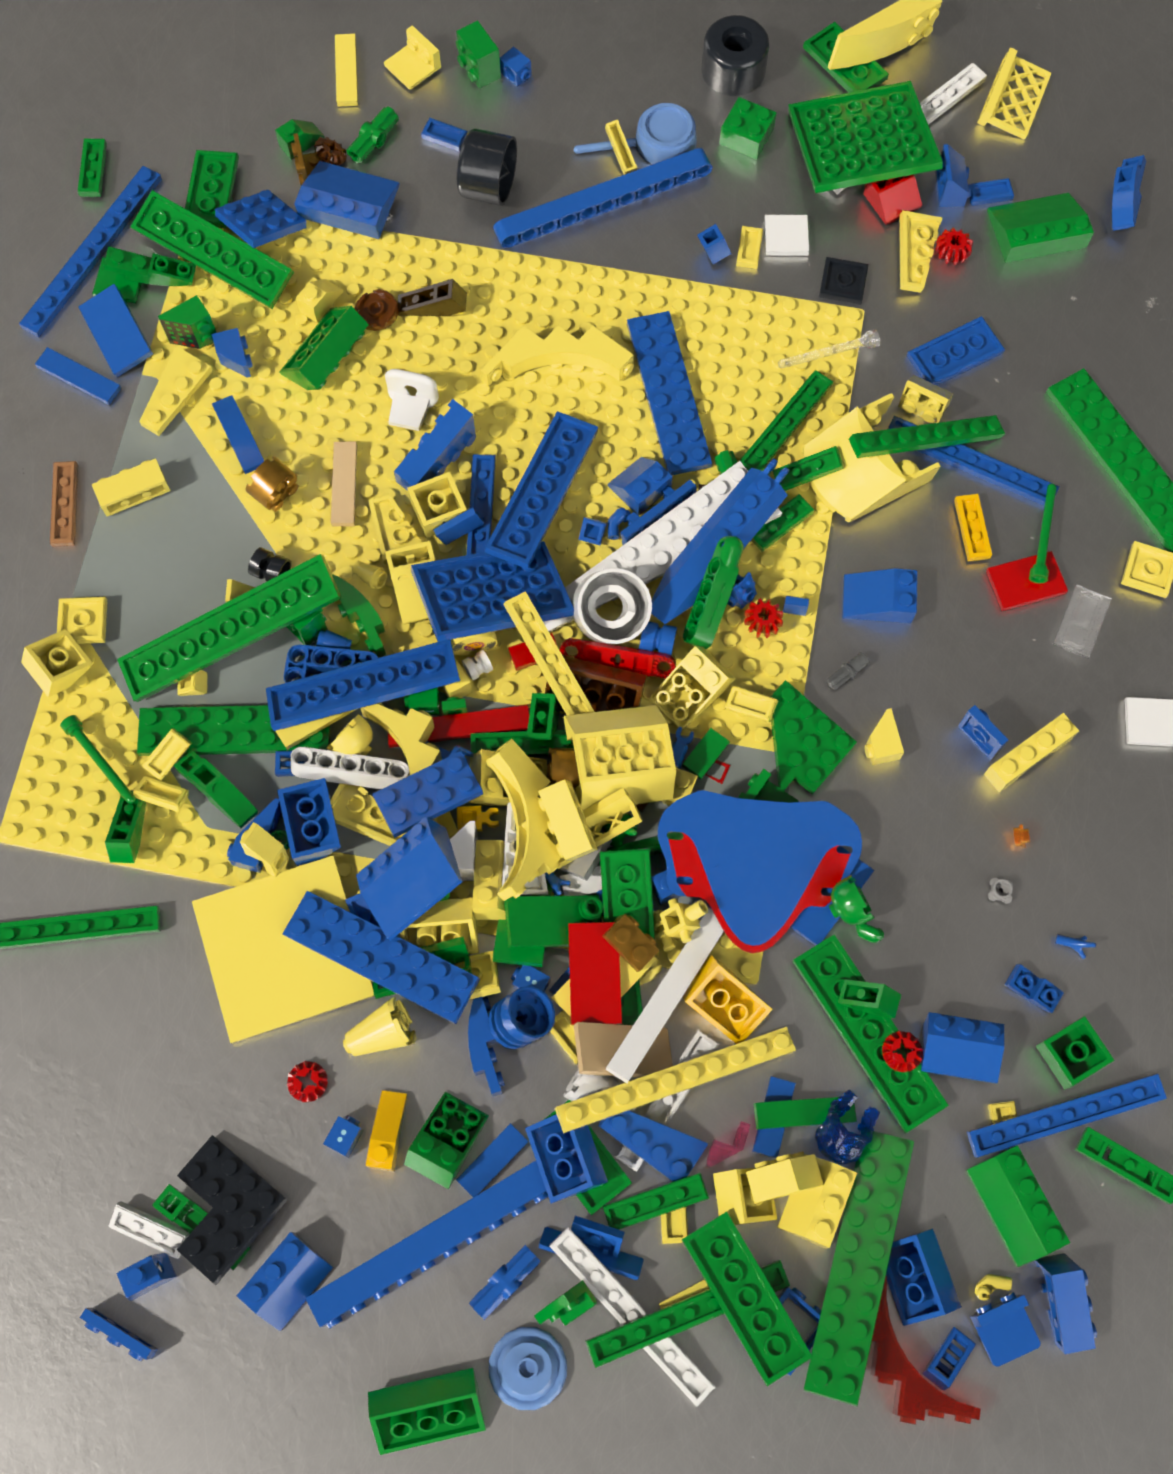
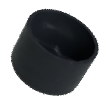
M731 15L717 20L709 27L704 38L701 67L702 76L709 87L724 95L740 96L748 94L760 86L765 77L769 52L768 34L762 25L746 16ZM726 46H736L742 51H732L727 49Z
M472 129L466 134L458 158L456 177L457 189L462 197L500 206L506 203L513 185L517 163V141L514 136L481 129Z

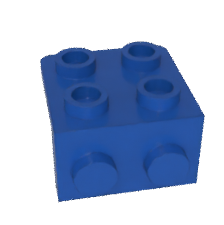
M1014 1292L1008 1293L1000 1297V1303L993 1306L991 1303L976 1308V1314L970 1316L987 1355L994 1366L999 1367L1038 1349L1041 1345L1024 1307L1029 1306L1025 1295H1015Z

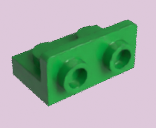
M582 1280L535 1314L534 1317L539 1324H542L547 1319H550L552 1323L560 1318L562 1323L567 1325L596 1305L597 1300Z

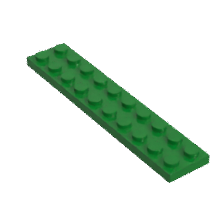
M1084 368L1050 386L1046 391L1048 396L1165 549L1173 553V482Z
M319 554L129 652L117 660L133 701L139 702L342 597L325 557Z
M863 1129L854 1172L857 1175L845 1206L812 1350L813 1357L810 1359L804 1391L858 1407L914 1147V1141Z

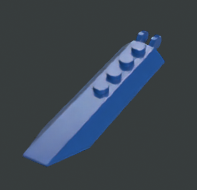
M772 459L764 471L751 468L666 570L651 600V614L662 623L667 624L694 605L707 566L712 559L719 540L728 535L736 536L741 539L744 550L788 496L780 485L789 472L788 468L784 467L775 480L768 475L777 466L778 461L776 459Z

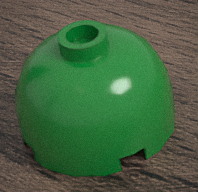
M851 874L836 883L832 889V904L829 905V908L835 919L840 917L846 924L861 925L875 917L872 913L868 914V912L872 911L860 886L857 887L853 882L855 878Z

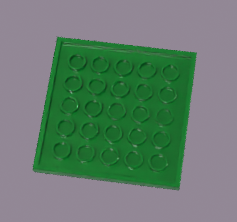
M911 81L788 104V112L815 193L942 169V158Z

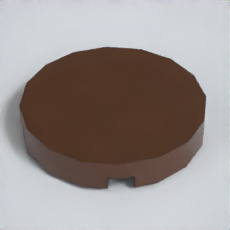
M379 289L362 295L355 306V310L369 324L366 329L372 331L384 330L391 326L399 313L398 304L394 296L385 290Z

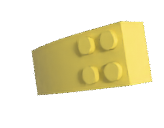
M899 0L838 34L828 68L833 70L869 63L894 54L909 45L912 46L923 37H928L933 31L932 26L940 13L939 9L942 0Z

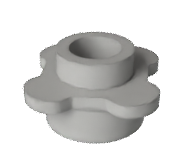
M992 878L989 882L991 891L988 893V898L991 901L1000 900L1005 904H1009L1012 901L1013 882Z

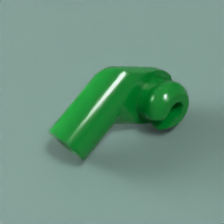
M867 922L855 925L858 936L866 941L877 943L884 938V932L881 928L868 925Z

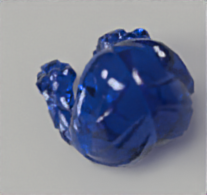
M850 1089L845 1091L837 1100L835 1099L830 1103L825 1121L815 1131L814 1138L819 1151L837 1164H848L860 1159L864 1148L873 1139V1127L880 1114V1111L870 1106L864 1111V1116L858 1125L859 1134L848 1131L840 1121V1117L850 1110L851 1106L858 1100V1096Z

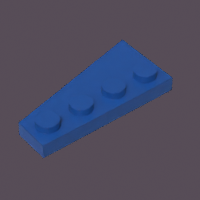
M631 1111L603 1119L598 1125L672 1182L687 1178L709 1144Z

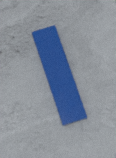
M48 347L35 363L38 369L107 405L112 403L122 389L114 381Z

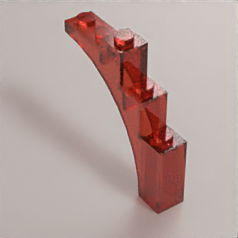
M886 1276L872 1338L874 1349L870 1375L878 1376L877 1382L893 1385L894 1380H897L893 1414L900 1416V1422L916 1425V1419L924 1421L925 1410H928V1416L944 1419V1413L955 1415L954 1421L971 1424V1419L980 1420V1408L960 1403L940 1392L921 1376L906 1357L897 1341L890 1321Z

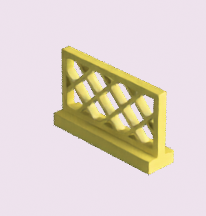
M1010 47L1000 64L977 123L985 126L988 122L1025 140L1051 72L1017 57V50ZM1015 65L1022 67L1024 73L1018 74ZM1037 74L1043 77L1044 80L1037 83L1033 75ZM1027 77L1031 85L1024 86L1021 79ZM1015 81L1018 88L1012 90L1008 82ZM1033 89L1037 97L1030 99L1027 91ZM1021 93L1024 101L1018 102L1014 94ZM1009 96L1012 104L1006 106L1002 98ZM1027 105L1031 113L1024 115L1021 106ZM1015 108L1018 117L1012 118L1008 110ZM1003 112L1006 120L1002 121L995 118V115ZM1021 121L1024 131L1017 128L1015 122Z

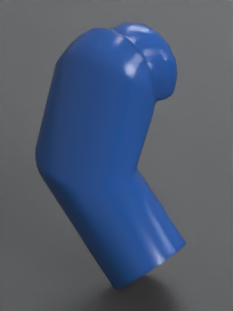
M619 508L608 519V539H619V525L622 521L627 522V516L631 514L629 510Z

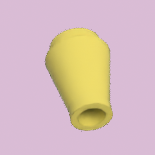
M357 561L352 568V572L372 589L382 588L388 578L384 568Z

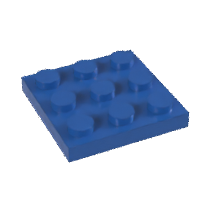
M263 190L260 193L244 197L215 209V216L252 248L306 228V220L270 190Z

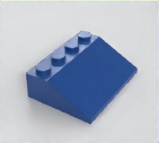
M319 161L301 185L294 205L297 213L305 220L380 239L400 183Z
M427 816L356 875L362 897L386 938L390 941L463 882L447 829Z

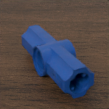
M524 1245L506 1265L503 1264L490 1277L489 1283L471 1299L469 1304L485 1320L503 1300L506 1301L522 1285V1281L541 1261Z

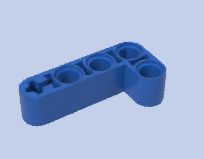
M294 645L287 653L284 681L287 683L296 677L302 679L309 677L310 674H321L347 667L341 666L342 662L346 660L352 661L350 665L358 664V662L362 663L377 659L378 657L370 651ZM298 656H305L302 661H295ZM328 658L326 663L318 664L320 659Z

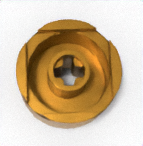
M272 457L273 461L265 460L250 477L254 481L251 486L247 483L246 492L266 509H272L274 512H277L282 507L284 499L288 495L292 496L297 491L299 485L296 484L297 474L279 459Z
M549 748L548 757H552V762L547 764V778L550 780L547 787L562 780H568L572 782L576 793L575 788L580 785L574 748Z

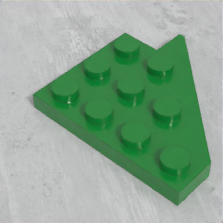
M785 680L771 696L778 700L771 719L778 787L784 791L793 780H796L809 793L813 794L857 741Z

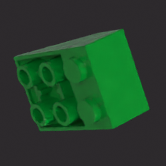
M444 1092L409 1147L404 1165L449 1189L461 1170L489 1115Z

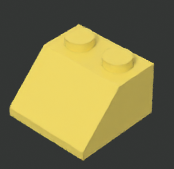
M66 629L25 646L21 661L47 697L68 689L93 665Z
M755 1168L735 1169L713 1174L718 1215L720 1216L727 1212L735 1226L777 1220L774 1199L754 1203L746 1172Z

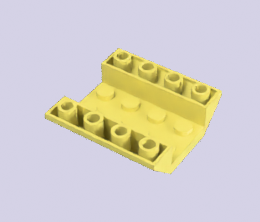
M657 705L566 715L563 717L567 740H573L580 780V785L575 789L583 811L622 788L633 798L635 804L673 799L676 777L675 761L668 723Z

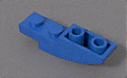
M1144 155L1124 159L1122 166L1117 167L1112 198L1113 231L1135 227L1142 199L1139 190L1146 165Z
M486 996L473 999L469 1016L468 1043L474 1074L477 1076L485 1073L491 1094L494 1097L502 1094L501 1087L505 1086L501 1071L495 1072L493 1063L498 1061L493 1047L488 1048V1045L497 1041L491 1034L488 1023L489 1016L487 1012L491 1011V1006Z

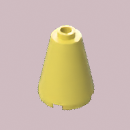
M396 997L389 999L345 1033L343 1045L348 1054L352 1053L353 1056H360L415 1044L416 1033L415 1030L410 1032L409 1024L412 1023V1020L400 1000L396 1001Z

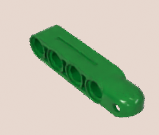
M725 536L717 543L684 629L683 640L686 643L708 649L714 641L739 572L738 564L743 553V543L736 536Z

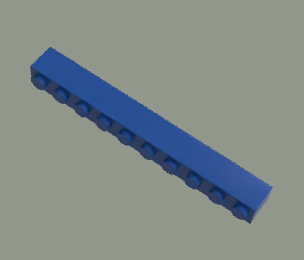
M536 1160L306 1297L305 1299L319 1327L327 1325L331 1329L343 1321L341 1316L349 1311H351L352 1315L356 1314L366 1307L364 1302L373 1297L376 1301L390 1293L389 1287L396 1283L400 1287L412 1280V1273L419 1269L422 1273L436 1265L434 1260L442 1255L445 1259L449 1258L459 1251L457 1246L464 1242L470 1245L480 1239V1232L487 1228L493 1231L504 1224L502 1219L512 1214L513 1218L527 1210L525 1205L532 1201L538 1204L548 1198Z

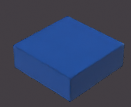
M786 596L783 613L806 616L809 599Z

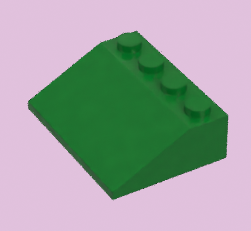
M1070 193L999 205L987 209L1005 263L1087 248L1094 234L1088 214Z

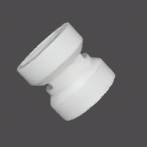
M484 650L477 652L472 658L467 657L462 660L464 669L472 681L478 679L482 673L493 671V666Z

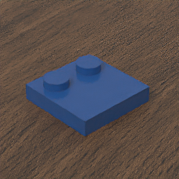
M976 705L967 711L958 725L990 760L998 755L1008 741V738L989 720L988 714L984 710L978 709Z

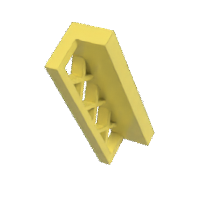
M624 788L583 811L597 847L642 822L633 798ZM631 810L634 817L625 822L621 821L623 814ZM612 824L608 832L600 833L604 825ZM549 832L547 834L548 838L555 845L558 844L555 834L552 835ZM564 857L560 858L558 869L572 861H567Z

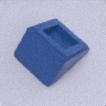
M584 517L578 540L600 546L608 522Z

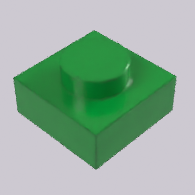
M451 697L447 701H442L443 715L468 713L466 700L459 697Z

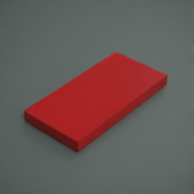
M615 922L568 923L571 1026H574L577 1022L622 1024L620 954L602 937Z

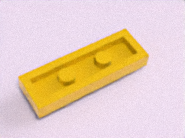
M979 495L956 496L954 502L968 562L990 559L992 551Z

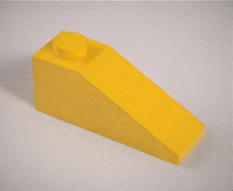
M382 1090L366 1160L367 1167L395 1172L407 1100L406 1093Z

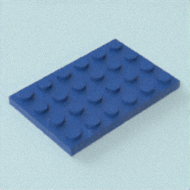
M544 541L541 542L528 569L485 552L411 565L412 576L437 642L516 627L503 604L505 601L525 591L543 622L574 615V607Z

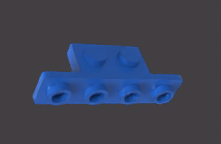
M575 1215L571 1230L608 1271L638 1280L644 1259L619 1251L625 1232ZM545 1227L538 1247L555 1253L549 1245L562 1231Z

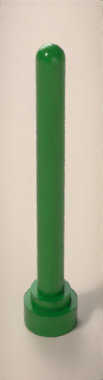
M1053 483L1047 486L1036 564L1030 569L1029 580L1039 584L1047 582L1049 570L1045 563L1056 494V485Z
M76 715L65 718L60 724L62 730L66 735L77 739L128 804H133L136 800L135 796L84 734L82 722Z

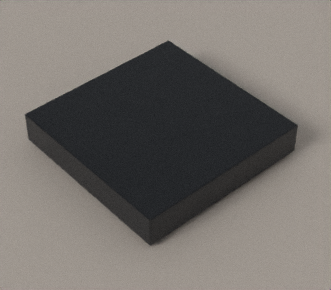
M826 257L819 297L861 305L869 264Z

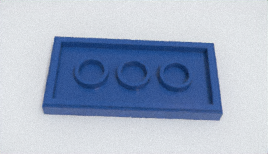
M115 284L78 306L116 377L121 376L153 355L148 342Z
M981 316L908 351L907 357L922 379L938 386L1003 354L1005 348Z
M842 846L837 847L838 853L851 854ZM859 859L851 872L855 878V881H853L855 885L862 888L874 872V869ZM822 888L821 894L831 896L833 888ZM810 906L799 914L790 928L816 946L825 939L840 917L835 919L829 907Z

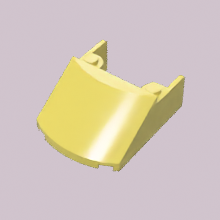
M892 393L860 409L857 406L804 445L802 449V454L805 458L837 446L844 469L809 483L819 499L833 513L836 511L845 517V521L849 523L927 484L941 467L939 462L920 471L917 465L910 460L895 463L890 454L857 459L848 439L852 434L874 431L872 428L880 423L882 415L887 412L894 399Z

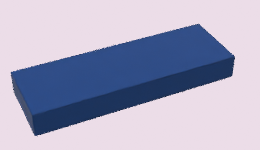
M771 1076L764 1102L792 1100L796 1083ZM785 1128L757 1130L752 1152L776 1159L779 1155Z
M510 1123L456 1181L472 1197L477 1196L529 1141Z

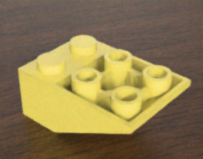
M427 541L385 551L403 625L429 619L412 576L411 565L435 561L431 542Z
M694 646L649 699L672 722L684 730L721 696L736 678L705 648Z
M481 749L473 757H470V768L483 790V795L469 801V803L486 806H507V803L510 802L498 776L486 762L495 751ZM529 757L547 777V760Z

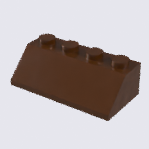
M562 655L594 712L640 707L647 675ZM547 682L545 694H554ZM560 704V711L565 712Z

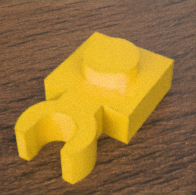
M481 805L457 807L458 831L469 821H475L477 832L482 831V825L484 824L491 828L499 827V821H491L489 819L491 815L499 814L498 808H489L486 812H482Z

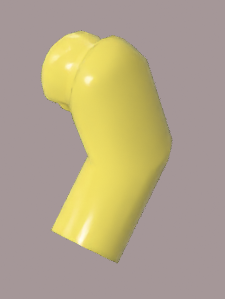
M655 957L657 960L639 978L640 985L652 981L662 971V964H660L658 957Z

